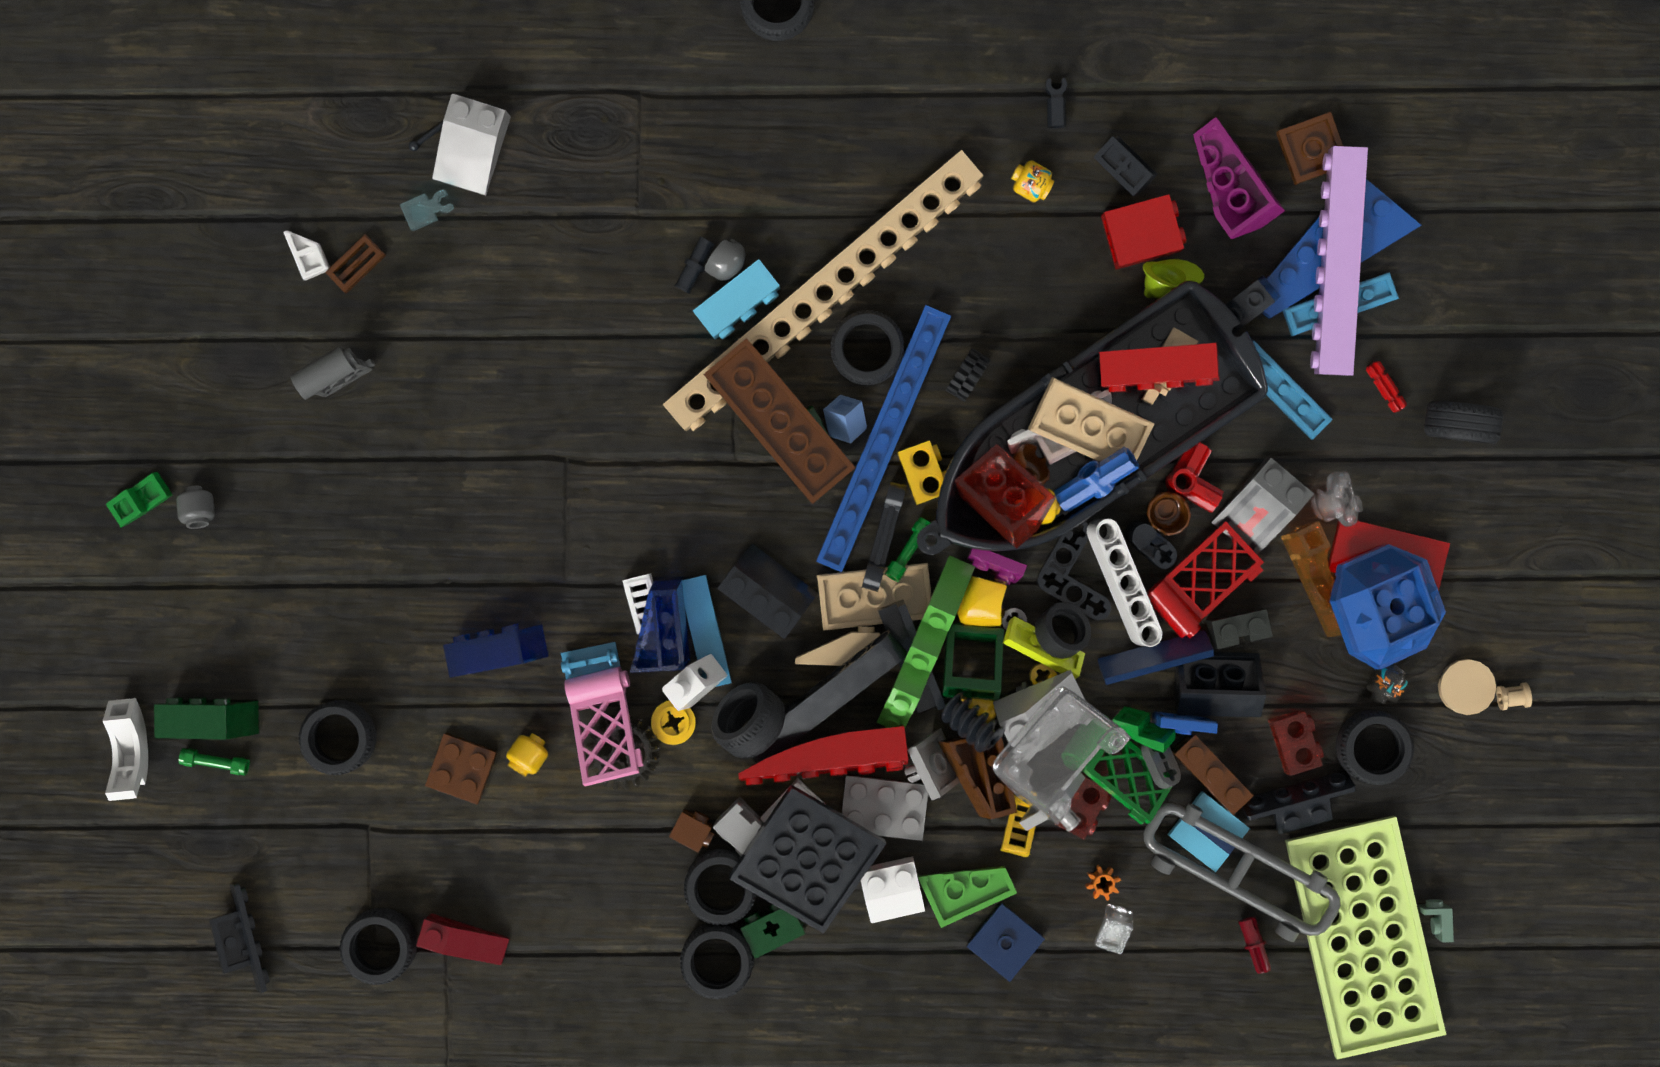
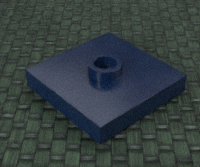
M1001 902L966 946L1010 982L1045 938Z

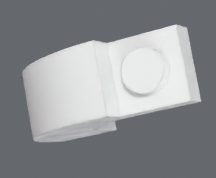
M136 698L108 701L103 723L109 734L112 746V769L105 794L109 801L137 798L140 785L146 784L148 772V745L143 715Z

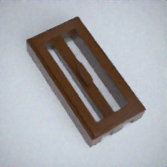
M365 234L325 273L344 293H348L386 254ZM367 244L369 248L337 277L335 274ZM375 252L376 254L344 284L343 281Z

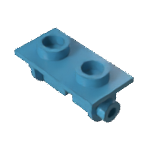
M616 642L561 653L563 661L561 662L562 672L565 673L566 679L618 666L621 668Z

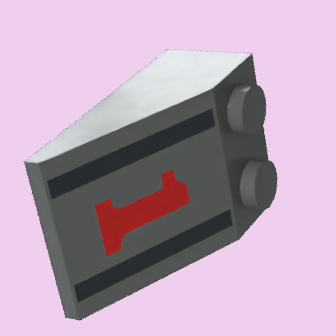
M1266 458L1211 523L1218 528L1226 521L1258 555L1299 513L1314 493L1275 460ZM1224 530L1223 533L1232 540V537Z

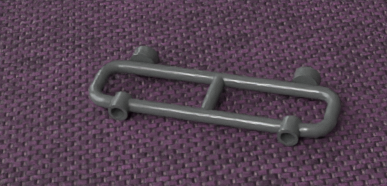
M1165 803L1161 805L1152 822L1146 825L1143 833L1144 842L1155 853L1151 861V865L1155 869L1170 875L1175 865L1257 908L1280 921L1275 928V932L1287 941L1295 942L1300 932L1309 936H1317L1324 933L1331 926L1341 906L1340 897L1336 890L1326 884L1328 878L1324 874L1313 870L1311 875L1303 872L1201 816L1203 810L1192 803H1188L1186 808L1175 803ZM1168 814H1174L1187 824L1197 826L1245 852L1229 880L1158 843L1155 839V832L1163 818ZM1255 858L1304 884L1311 891L1328 898L1329 906L1317 924H1308L1239 887L1240 882Z

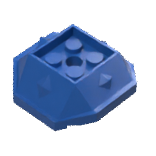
M1385 544L1337 565L1330 604L1350 655L1367 663L1374 669H1383L1428 647L1446 611L1426 559L1390 544Z

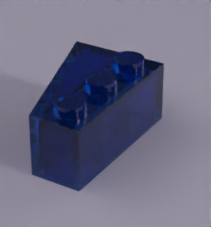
M682 579L654 581L648 592L630 673L683 670L687 667L690 660Z
M518 624L501 627L502 633L494 634V629L477 632L478 637L470 639L469 634L453 637V643L443 645L449 677L509 667L549 657L542 624L519 629Z

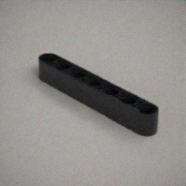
M889 630L882 633L785 708V721L780 735L767 750L751 757L752 760L757 764L766 758L783 752L897 665L908 652Z

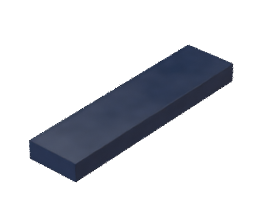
M1205 630L1197 632L1191 638L1187 636L1183 638L1177 637L1162 641L1153 647L1143 646L1098 658V665L1105 684L1108 685L1213 657L1214 651Z

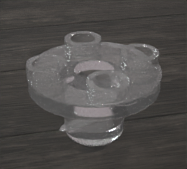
M1346 471L1341 473L1334 472L1328 475L1327 490L1322 491L1318 489L1317 494H1314L1311 498V507L1317 518L1328 522L1337 517L1342 525L1349 527L1357 523L1358 512L1363 511V506L1359 496H1354L1351 488V478Z

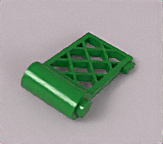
M1093 710L1086 716L1062 754L1064 765L1069 770L1084 772L1130 810L1128 815L1140 825L1144 822L1146 824L1152 822L1172 788L1154 790L1152 777L1142 756L1141 749L1113 727L1112 721L1098 711ZM1112 739H1115L1120 744L1122 755L1112 756L1110 749ZM1137 757L1142 762L1143 772L1133 773L1130 758ZM1113 760H1124L1126 774H1115ZM1099 761H1106L1109 776L1102 777L1094 770ZM1168 772L1163 773L1165 778L1170 777ZM1134 777H1145L1146 792L1137 793ZM1117 779H1128L1130 794H1123L1119 790ZM1139 796H1149L1151 807L1148 812L1140 808Z

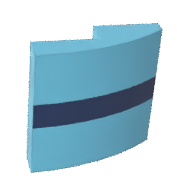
M1203 791L1192 802V804L1203 810L1201 815L1203 818L1240 838H1243L1250 829ZM1181 818L1167 834L1214 872L1220 868L1235 848L1197 826L1187 824Z

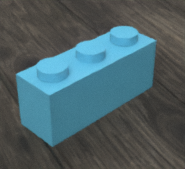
M758 259L695 308L693 312L714 339H717L719 336L721 339H724L735 330L733 325L742 319L743 322H746L757 313L756 307L763 302L765 305H768L779 296L777 291L780 290V285Z

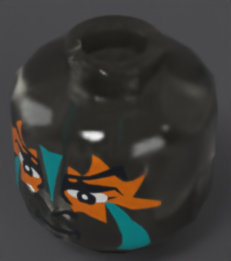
M1393 664L1383 669H1374L1366 683V688L1371 693L1370 699L1382 706H1385L1386 703H1398L1409 684L1405 677L1407 673Z

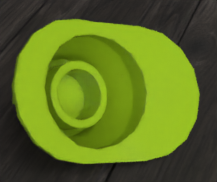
M1169 259L1143 264V270L1146 274L1144 295L1147 298H1161L1185 281H1195L1200 284L1204 280L1203 271L1195 264L1185 260Z

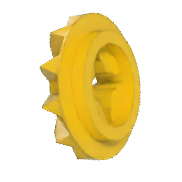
M671 701L660 704L655 709L651 718V727L655 736L663 743L670 745L681 744L688 740L696 726L694 712L691 708L678 711ZM668 711L675 718L684 716V719L678 724L679 733H677L673 726L663 728L669 721Z

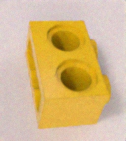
M929 440L899 451L898 456L916 505L939 497L946 471L941 472L938 461H941L942 457L937 444L932 446ZM917 451L927 453L929 461L926 466L919 467L913 462V455ZM933 477L937 480L938 489L934 493H928L923 489L925 478Z

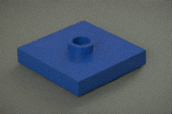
M1154 712L1152 716V723L1160 728L1175 729V733L1192 735V731L1217 734L1218 723L1208 717Z

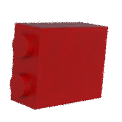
M1170 194L1110 210L1102 214L1101 218L1116 270L1175 254L1184 249L1183 244H1186L1185 232L1182 227H1178L1176 217L1179 216L1176 201H1171Z

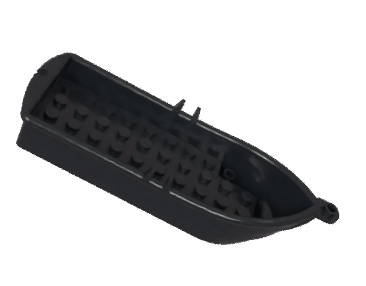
M1185 281L997 408L968 434L954 454L940 488L936 520L918 533L917 545L919 549L926 554L933 555L953 543L978 550L1011 551L1051 541L1077 527L1117 498L1127 494L1136 485L1145 482L1161 468L1256 405L1267 395L1268 384L1260 356L1247 331L1239 337H1235L1232 334L1233 327L1241 322L1213 293L1195 281ZM1172 328H1176L1199 341L1197 344L1217 343L1220 380L1213 381V385L1196 386V382L1184 383V387L1171 388L1166 396L1159 393L1153 405L1141 400L1146 390H1138L1137 386H1126V391L1110 392L1112 396L1111 404L1154 423L1137 459L1139 463L1137 470L1116 482L1113 490L1105 497H1092L1070 512L1064 511L1061 507L1060 513L1048 525L1027 524L1018 516L1016 511L1017 498L1028 487L1018 482L1010 471V461L1013 454L1009 450L1007 441L1015 432L1021 429L1028 430L1052 377L1089 394L1096 391L1103 392L1109 388L1101 386L1099 352L1162 347ZM1033 443L1037 446L1036 455L1039 458H1044L1045 456L1038 443ZM1076 451L1051 465L1046 461L1050 471V478L1040 488H1048L1054 492L1077 477L1084 465L1097 460ZM928 535L936 537L935 545L929 546L926 543Z

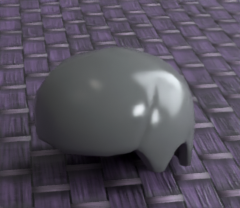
M731 239V242L727 240L722 241L705 265V271L718 280L732 279L740 273L745 263V249L734 239Z

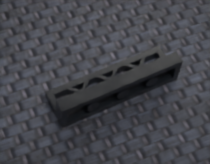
M902 599L877 610L885 630H889L908 652L915 637L916 629L907 606ZM905 657L899 662L900 668L902 667ZM932 671L916 706L918 713L936 706L938 710L945 708L944 700Z

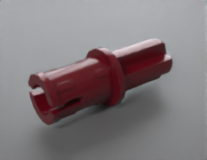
M1252 916L1238 921L1246 943L1244 948L1246 950L1249 949L1256 972L1262 974L1270 971L1271 966L1264 948L1266 940H1263L1260 934L1256 917Z

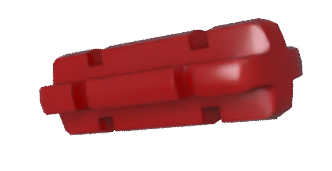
M1375 361L1366 368V371L1371 378L1374 377V384L1383 398L1389 401L1388 406L1392 412H1398L1405 408L1407 403L1403 396L1398 395L1399 390L1389 374L1384 373L1385 368L1382 363Z

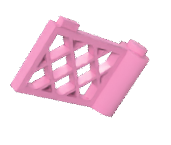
M619 666L565 680V691L570 704L584 786L639 773L638 767L644 766L640 748L635 749L626 699V687H630V680L627 671H622ZM620 701L621 710L615 719L604 713L610 703ZM590 708L596 714L589 724L585 725L580 722L578 711ZM601 716L612 722L604 735L593 730ZM616 726L625 730V737L619 745L608 739ZM590 732L601 738L592 752L584 748V740ZM605 742L617 748L608 762L597 756ZM623 752L629 756L631 767L619 770L613 764L620 753ZM594 758L605 765L599 775L589 777L588 767Z

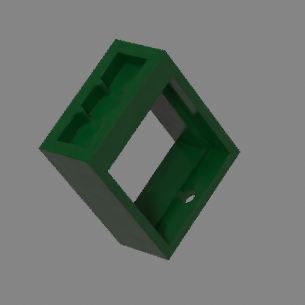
M961 622L951 625L945 642L942 697L953 698L958 693L964 692L962 699L999 700L1002 682L1004 629L997 628L996 626H965ZM954 640L995 643L993 680L952 677Z

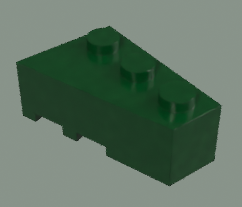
M183 697L166 698V703L154 704L155 738L226 740L259 734V701H231V698H215L213 702H207V698H189V702H183Z

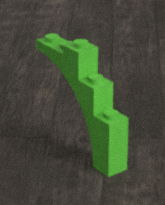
M949 555L877 723L886 728L906 727L921 698L929 675L957 614L975 566Z

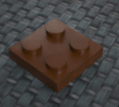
M1331 112L1276 132L1294 185L1327 174V170H1323L1324 154L1328 153V149L1333 146H1343Z
M444 733L425 786L478 805L498 751Z

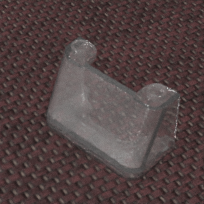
M1059 687L1049 695L997 756L993 769L1000 780L1018 798L1058 825L1071 807V799L1065 792L1068 786L1100 749L1109 754H1115L1126 745L1131 737L1124 729L1067 687Z

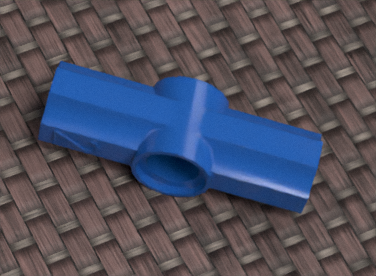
M1123 447L1101 462L1091 461L1084 465L1077 477L1054 491L1056 499L1064 511L1070 512L1092 497H1105L1113 490L1116 482L1137 470L1139 463L1129 448Z

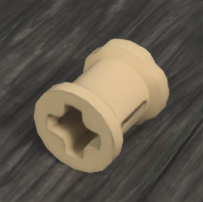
M1527 682L1521 683L1520 686L1505 688L1504 686H1497L1496 696L1500 710H1507L1508 707L1521 705L1525 708L1531 707L1532 694Z

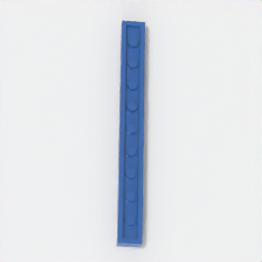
M925 305L816 562L839 572L843 571L951 318L950 315Z

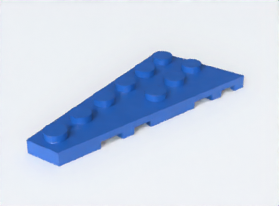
M1367 179L1361 262L1421 226V224ZM1319 217L1267 277V280L1280 295L1275 303L1262 312L1268 319L1320 288V284H1316L1317 267H1321L1322 257L1317 253L1318 240L1323 238V227L1319 226Z

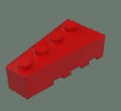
M1217 343L1099 352L1101 386L1109 388V392L1126 391V386H1137L1138 390L1155 389L1156 384H1166L1167 388L1184 387V383L1196 382V386L1213 385V381L1220 380Z

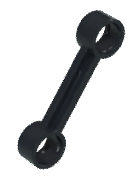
M894 481L890 482L862 588L876 592L879 590L907 487L905 484Z

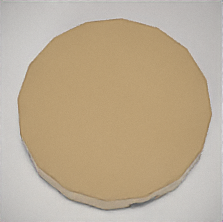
M1470 659L1456 660L1443 670L1441 679L1438 682L1439 696L1445 706L1456 713L1465 715L1480 713L1488 708L1494 699L1496 692L1495 677L1490 669L1481 662Z

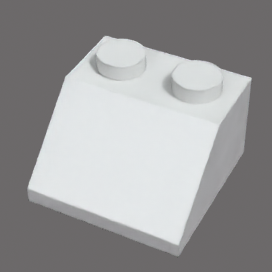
M913 856L872 865L861 879L871 923L925 911Z

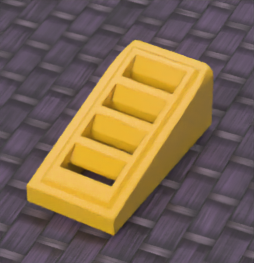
M1014 795L1016 808L1017 805L1029 808L1034 799ZM1017 810L1018 813L1008 816L1000 851L1028 857L1035 827L1028 830L1027 836L1013 833L1012 827L1025 830L1014 819L1015 816L1023 818L1026 812ZM1010 839H1014L1025 842L1024 847L1010 844L1009 841Z

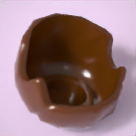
M1024 443L1013 454L1010 461V471L1013 477L1024 486L1040 488L1050 478V471L1046 465L1047 459L1045 457L1039 458L1036 455L1037 446L1035 444Z
M1163 491L1156 494L1149 501L1146 511L1151 526L1168 536L1181 533L1188 526L1191 517L1190 508L1186 500L1181 495L1172 491Z

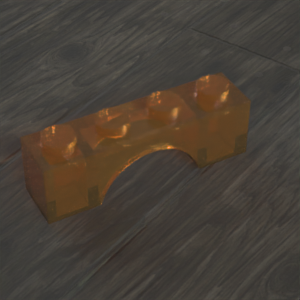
M1319 521L1302 525L1282 535V541L1326 636H1340L1342 634L1330 604L1332 587L1335 582L1327 560L1331 545Z

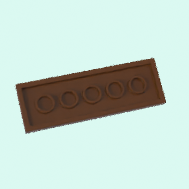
M747 338L703 374L812 504L855 469V466Z

